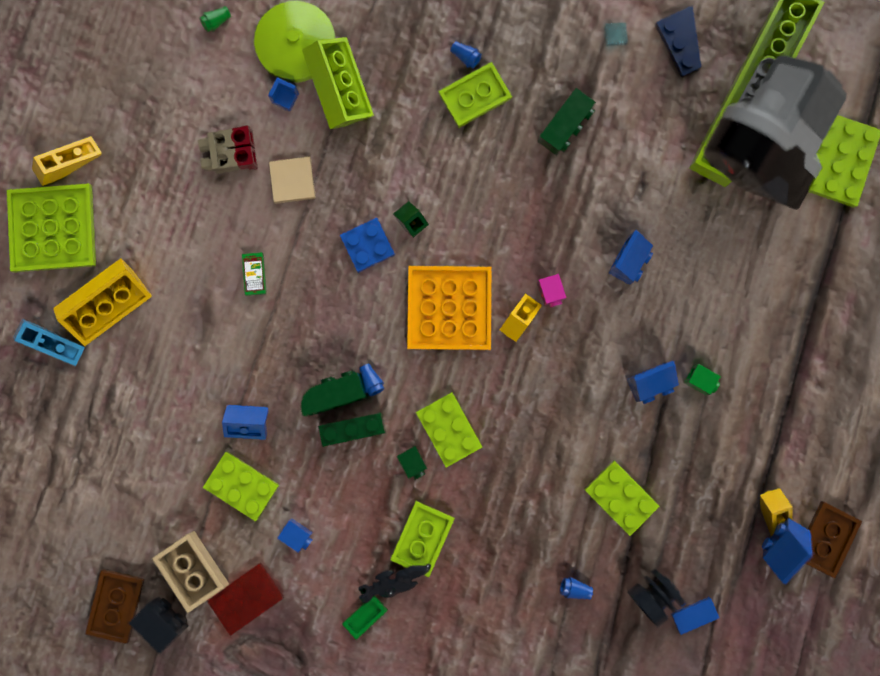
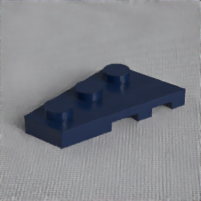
M693 5L657 21L655 27L681 78L700 70L702 66Z

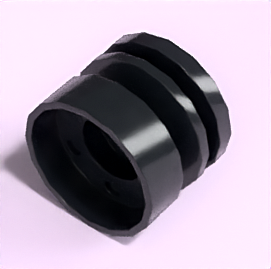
M654 568L651 574L656 579L655 582L646 575L644 578L649 586L647 589L637 583L627 593L652 623L659 628L668 620V616L664 611L666 607L676 613L677 609L672 602L675 601L680 607H683L686 603L682 599L680 591L670 579Z

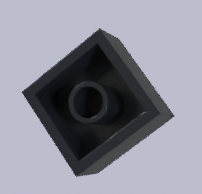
M160 597L147 603L128 623L158 654L168 648L189 627L186 624L185 617L180 613L176 614L171 609L172 606L169 601Z

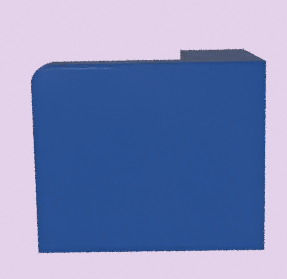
M277 77L268 97L272 104L291 111L299 92L295 85Z

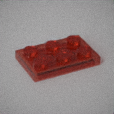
M260 562L209 598L207 602L231 636L281 601L284 596Z

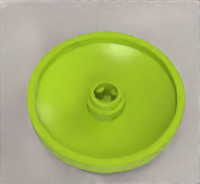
M287 1L272 7L260 19L255 30L254 47L262 66L271 75L287 82H304L312 79L302 49L317 40L333 39L336 36L331 21L318 7L303 1Z

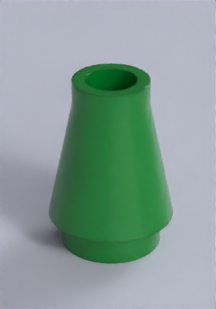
M224 6L203 13V16L199 17L206 32H214L232 16L228 8Z

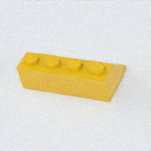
M120 258L53 309L57 321L86 346L151 298L152 295L135 272Z

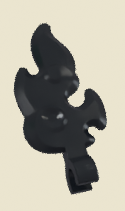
M431 564L409 566L398 571L395 579H389L394 573L392 570L381 572L375 576V579L379 580L378 582H373L372 586L361 585L358 588L362 594L359 598L363 603H367L377 594L383 598H392L398 593L409 591L418 584L417 581L412 580L427 574L431 569Z

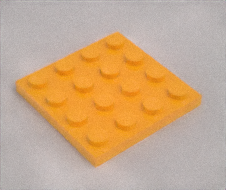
M408 266L407 349L491 350L492 267Z

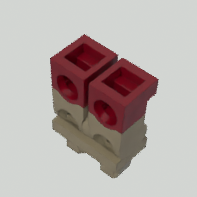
M248 125L215 133L209 132L207 133L208 137L198 140L201 152L210 151V157L201 158V167L204 171H215L217 174L235 170L258 169L253 131Z

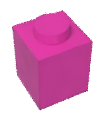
M559 274L538 280L537 285L544 306L550 305L552 308L562 305V301L567 297Z

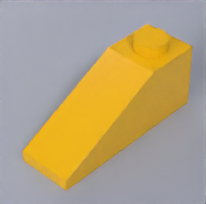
M88 137L33 157L32 170L41 185L44 186L66 177L101 156L102 153L93 138Z

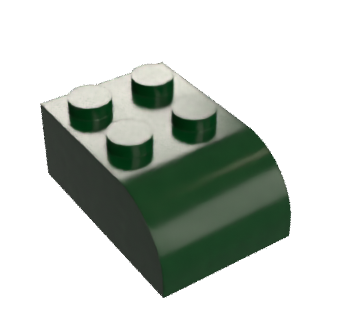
M350 370L341 373V378L335 379L332 376L320 380L321 384L308 389L301 400L303 417H310L367 399L368 396L365 392L361 374Z

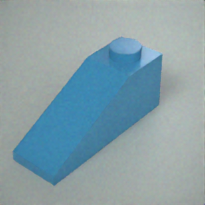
M24 319L21 320L13 336L14 341L74 366L77 365L85 348Z

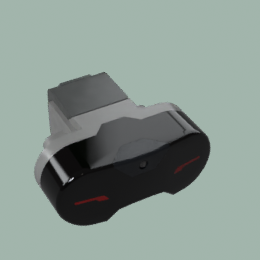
M779 56L775 60L772 58L762 60L739 102L729 105L725 109L704 148V156L711 166L723 173L741 190L787 208L798 210L822 169L816 153L846 101L847 93L842 88L843 84L831 71L826 70L821 64L789 56Z

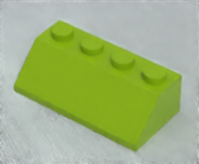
M347 37L317 40L302 49L330 129L344 127L374 116Z

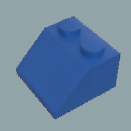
M635 230L627 237L608 273L629 285L634 281L638 282L643 274V271L640 269L644 263L648 264L653 255L650 252L653 245L640 232Z
M674 361L663 363L626 379L635 401H642L643 404L655 400L654 396L662 393L665 396L674 392L673 388L679 385Z
M787 518L784 523H780L776 527L774 534L770 538L767 537L762 544L763 559L785 585L813 556L811 531L790 518Z

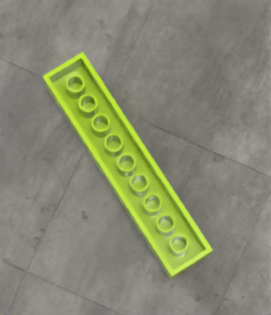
M776 0L689 167L690 170L723 187L728 186L733 181L756 136L750 131L738 135L727 128L720 120L727 106L739 102L762 60L766 58L775 60L779 56L797 57L825 3L824 1ZM729 167L732 169L734 174H731V172L729 171Z

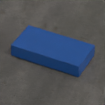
M710 597L684 607L676 613H671L680 635L719 619V615Z

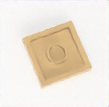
M310 157L269 162L275 204L316 199Z

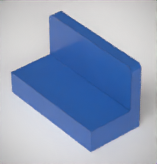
M227 405L222 420L224 437L266 440L268 407Z

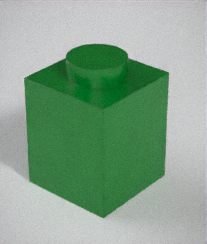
M695 364L686 377L684 384L704 395H711L719 388L720 382L718 381L721 376L700 364Z

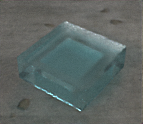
M626 23L605 25L606 46L627 45Z

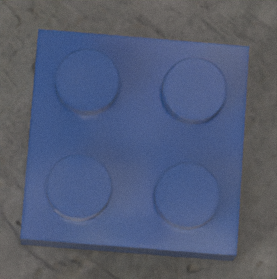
M377 217L340 235L358 273L395 256Z

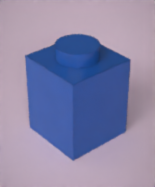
M292 518L288 521L277 539L299 553L302 548L304 550L308 548L313 540L310 538L313 532Z

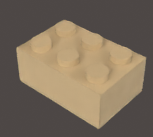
M195 531L187 534L152 558L187 613L229 585Z

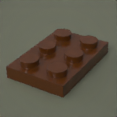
M821 501L808 527V530L811 531L813 556L805 564L835 579L862 521Z
M101 570L85 634L124 644L129 643L133 628L128 623L136 616L145 579L109 570Z

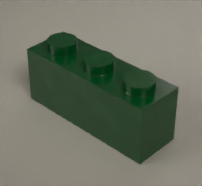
M575 88L541 133L538 143L556 156L561 151L564 153L571 144L570 138L573 135L576 137L582 130V122L585 119L589 121L595 110L593 107L596 102Z
M381 412L318 426L322 447L386 433Z

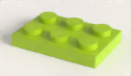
M492 62L438 91L458 128L512 99V95Z
M453 392L416 412L446 468L483 448Z
M227 451L203 488L256 522L280 485Z
M614 460L584 489L629 536L660 507Z
M416 501L390 560L406 568L409 566L431 564V569L424 575L430 577L455 518Z

